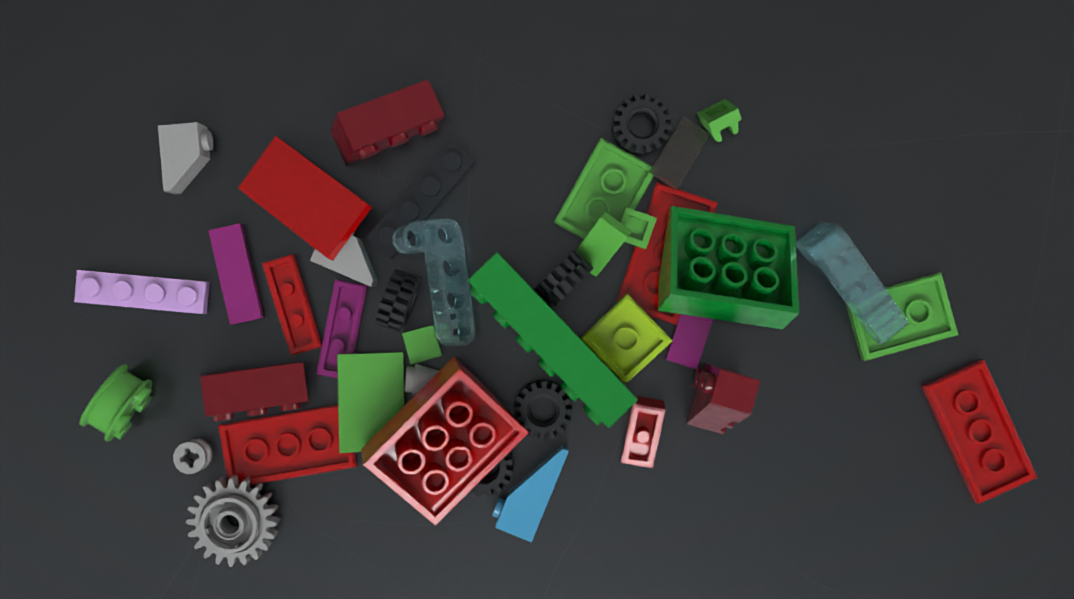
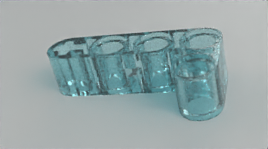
M446 218L416 221L398 227L392 236L394 248L398 252L407 255L425 253L435 331L438 341L446 347L469 345L474 340L476 329L471 293L469 292L470 285L468 282L463 234L460 225L453 219ZM439 228H442L446 233L445 243L439 238ZM409 230L416 236L415 246L408 242L407 234ZM444 260L450 264L451 270L449 275L443 270ZM449 292H451L455 298V304L453 307H451L447 301V296ZM456 314L457 318H450V315ZM454 329H458V335L454 336Z
M822 221L796 241V246L801 254L810 263L819 266L874 341L883 345L908 325V321L849 236L839 226Z

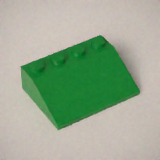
M671 206L659 275L658 311L784 329L799 314L795 226Z

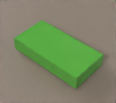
M606 212L603 213L577 248V251L594 268L590 273L595 277L599 275L632 232Z

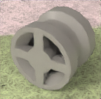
M195 438L180 444L173 454V462L176 468L185 474H194L208 467L213 459L211 445L201 438Z

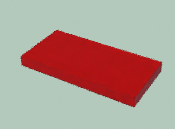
M277 136L274 137L238 187L248 197L332 261L372 208Z
M656 182L645 214L657 219L647 248L642 249L634 246L616 303L628 293L651 317L677 325L681 314L658 311L659 275L669 209L671 206L715 213L718 202Z
M978 359L921 385L975 503H983L1038 478L985 360Z
M338 404L218 425L228 481L233 475H237L239 484L247 477H250V485L358 466L356 452L339 453Z

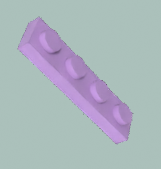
M77 270L74 302L207 314L210 282Z

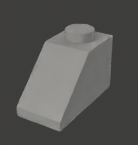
M198 122L158 126L164 192L181 194L210 160L209 150L213 149V137L208 128Z
M353 234L333 261L326 258L316 249L310 259L314 263L370 287H376L378 283L362 239Z

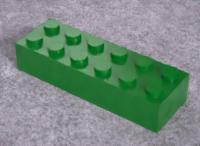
M496 253L468 279V282L472 285L469 292L481 304L489 302L496 310L492 313V316L505 329L510 325L518 333L515 340L528 353L533 349L541 357L538 360V364L549 376L553 377L557 374L563 380L561 388L573 401L580 398L586 404L583 407L584 412L597 426L603 422L609 428L638 401L626 386L538 296L500 254Z

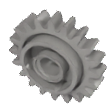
M233 475L229 479L228 484L223 476L216 480L215 485L209 482L203 487L204 492L199 491L194 496L196 502L192 503L187 509L195 514L186 520L187 524L195 526L188 533V537H199V541L194 545V548L198 549L205 546L207 548L204 553L205 559L212 553L216 554L215 562L217 565L225 557L228 559L229 567H233L238 558L243 565L249 562L250 557L257 560L262 555V550L267 551L272 543L269 539H274L278 533L272 527L278 524L280 518L271 516L278 508V505H267L266 502L272 494L267 493L261 496L259 494L262 489L261 483L253 489L250 488V477H247L241 484H239L237 475ZM227 515L236 517L239 521V526L231 525Z

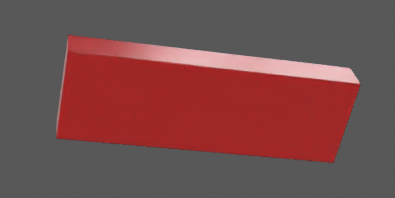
M290 254L262 263L290 356L322 347V339L296 255Z

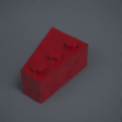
M427 79L338 112L330 133L347 167L390 146H399L416 134L420 133L421 136L434 132L438 129L437 125L444 117V113Z
M300 361L250 369L229 370L228 372L200 374L205 416H213V421L233 419V413L247 411V416L262 415L268 413L267 407L280 406L281 411L295 410L301 408L300 402L308 401L304 364Z
M703 363L702 369L697 368L692 386L696 387L686 424L720 434L726 433L727 428L731 429L734 427V422L740 423L751 415L760 380L736 371Z

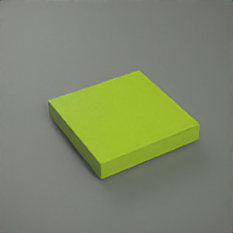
M628 293L580 336V339L624 384L628 383L673 341Z

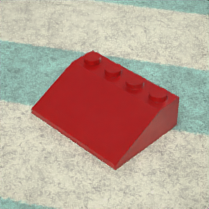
M453 357L361 449L363 465L436 525L529 432L475 375Z

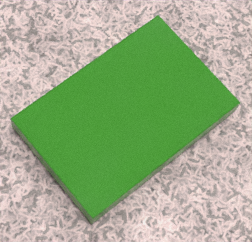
M600 138L557 215L554 224L584 240L604 212L620 222L625 207L633 210L636 209L657 168Z
M941 272L844 299L862 361L959 335Z
M403 352L337 354L339 453L361 452V449L404 407Z

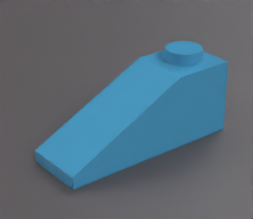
M560 445L512 487L505 499L499 497L492 516L497 518L495 528L532 543L568 455V446Z

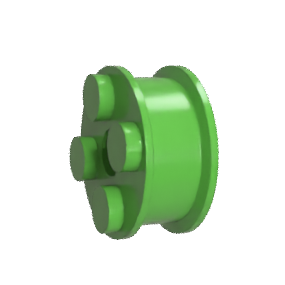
M126 364L119 366L103 383L86 407L79 422L83 427L89 424L104 433V440L107 442L111 441L114 437L121 440L132 425L129 421L135 411L141 413L152 399V396H150L152 380H140L128 372L129 366Z

